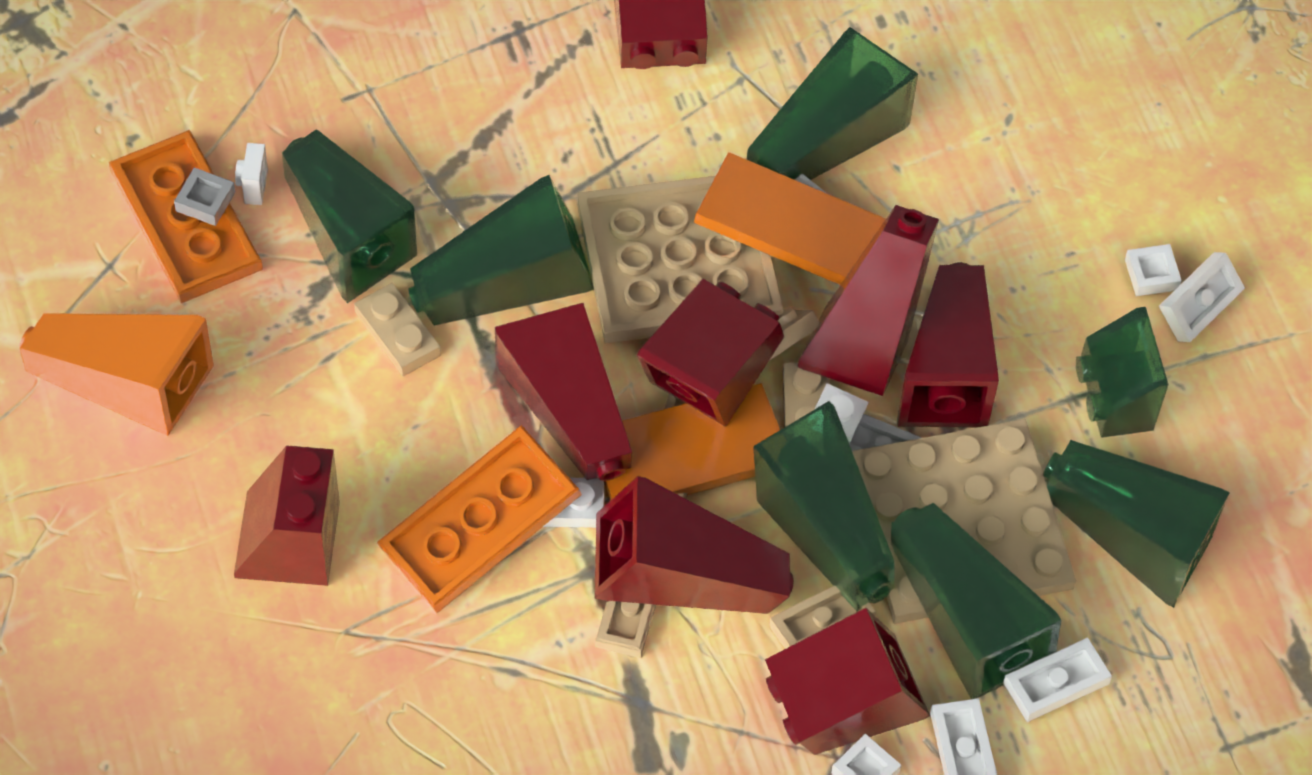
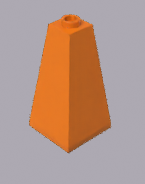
M44 313L35 327L31 326L25 331L20 341V351L26 372L167 436L214 367L206 318L199 315Z

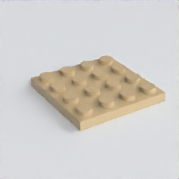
M715 176L577 193V207L605 344L650 338L702 279L715 286L718 281L724 282L738 291L741 295L740 300L750 306L755 307L759 303L774 311L778 316L783 314V306L771 256L694 223L696 213Z
M1026 419L849 451L848 465L893 624L1074 589L1077 581Z

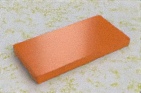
M190 130L109 162L111 173L180 303L263 270L262 260L230 203L216 226L175 210L174 200L194 167L214 175Z
M728 152L696 213L694 223L841 285L886 218Z
M760 383L752 386L726 427L688 404L623 420L622 422L632 449L631 468L625 469L626 472L618 478L604 481V485L610 501L637 476L645 477L676 494L685 492L687 495L791 467V457L763 385Z
M521 425L377 541V544L431 608L438 613L582 494L573 481Z

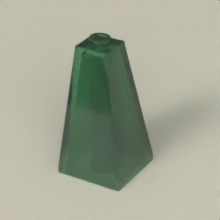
M849 27L749 146L747 160L794 180L801 174H804L810 180L898 134L910 125L918 73Z
M314 130L304 138L295 139L282 152L285 179L337 289L347 304L417 256L414 206L319 130Z
M550 175L538 179L411 267L410 271L414 286L408 288L411 301L417 313L424 311L434 326L594 290L591 272L574 218Z
M828 401L753 446L757 502L830 583L841 591V595L850 605L858 611L868 602L878 603L882 601L895 588V564L835 406Z
M1070 440L1062 455L1054 452L1043 473V476L1049 479L1047 489L1052 504L1165 604L1173 608L1211 542L1230 492L1222 488Z
M932 503L921 509L918 507L907 509L892 522L890 544L971 699L979 698L1003 686L1005 675L1057 651L1061 618L1058 613L937 505Z

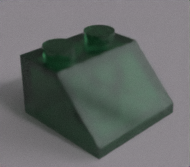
M1139 307L1086 337L1081 356L1076 357L1078 380L1080 383H1086L1089 393L1086 398L1088 417L1091 422H1097L1101 438L1154 431L1169 385L1146 307Z

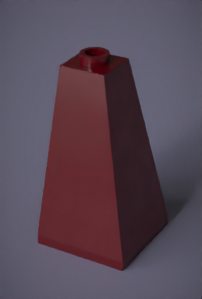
M898 205L894 206L825 306L819 318V324L812 332L798 361L797 368L880 396L884 395L908 343L939 223L938 218L923 214L915 209H907Z
M963 262L939 265L905 373L897 416V427L978 428L988 426L999 377L984 265H969Z
M584 303L496 326L495 357L498 369L584 478L590 480L598 477L600 481H608L620 477L626 472L625 469L631 468L632 449Z
M637 476L596 513L595 599L768 614L790 597L794 584L793 574L790 572V553L645 477Z

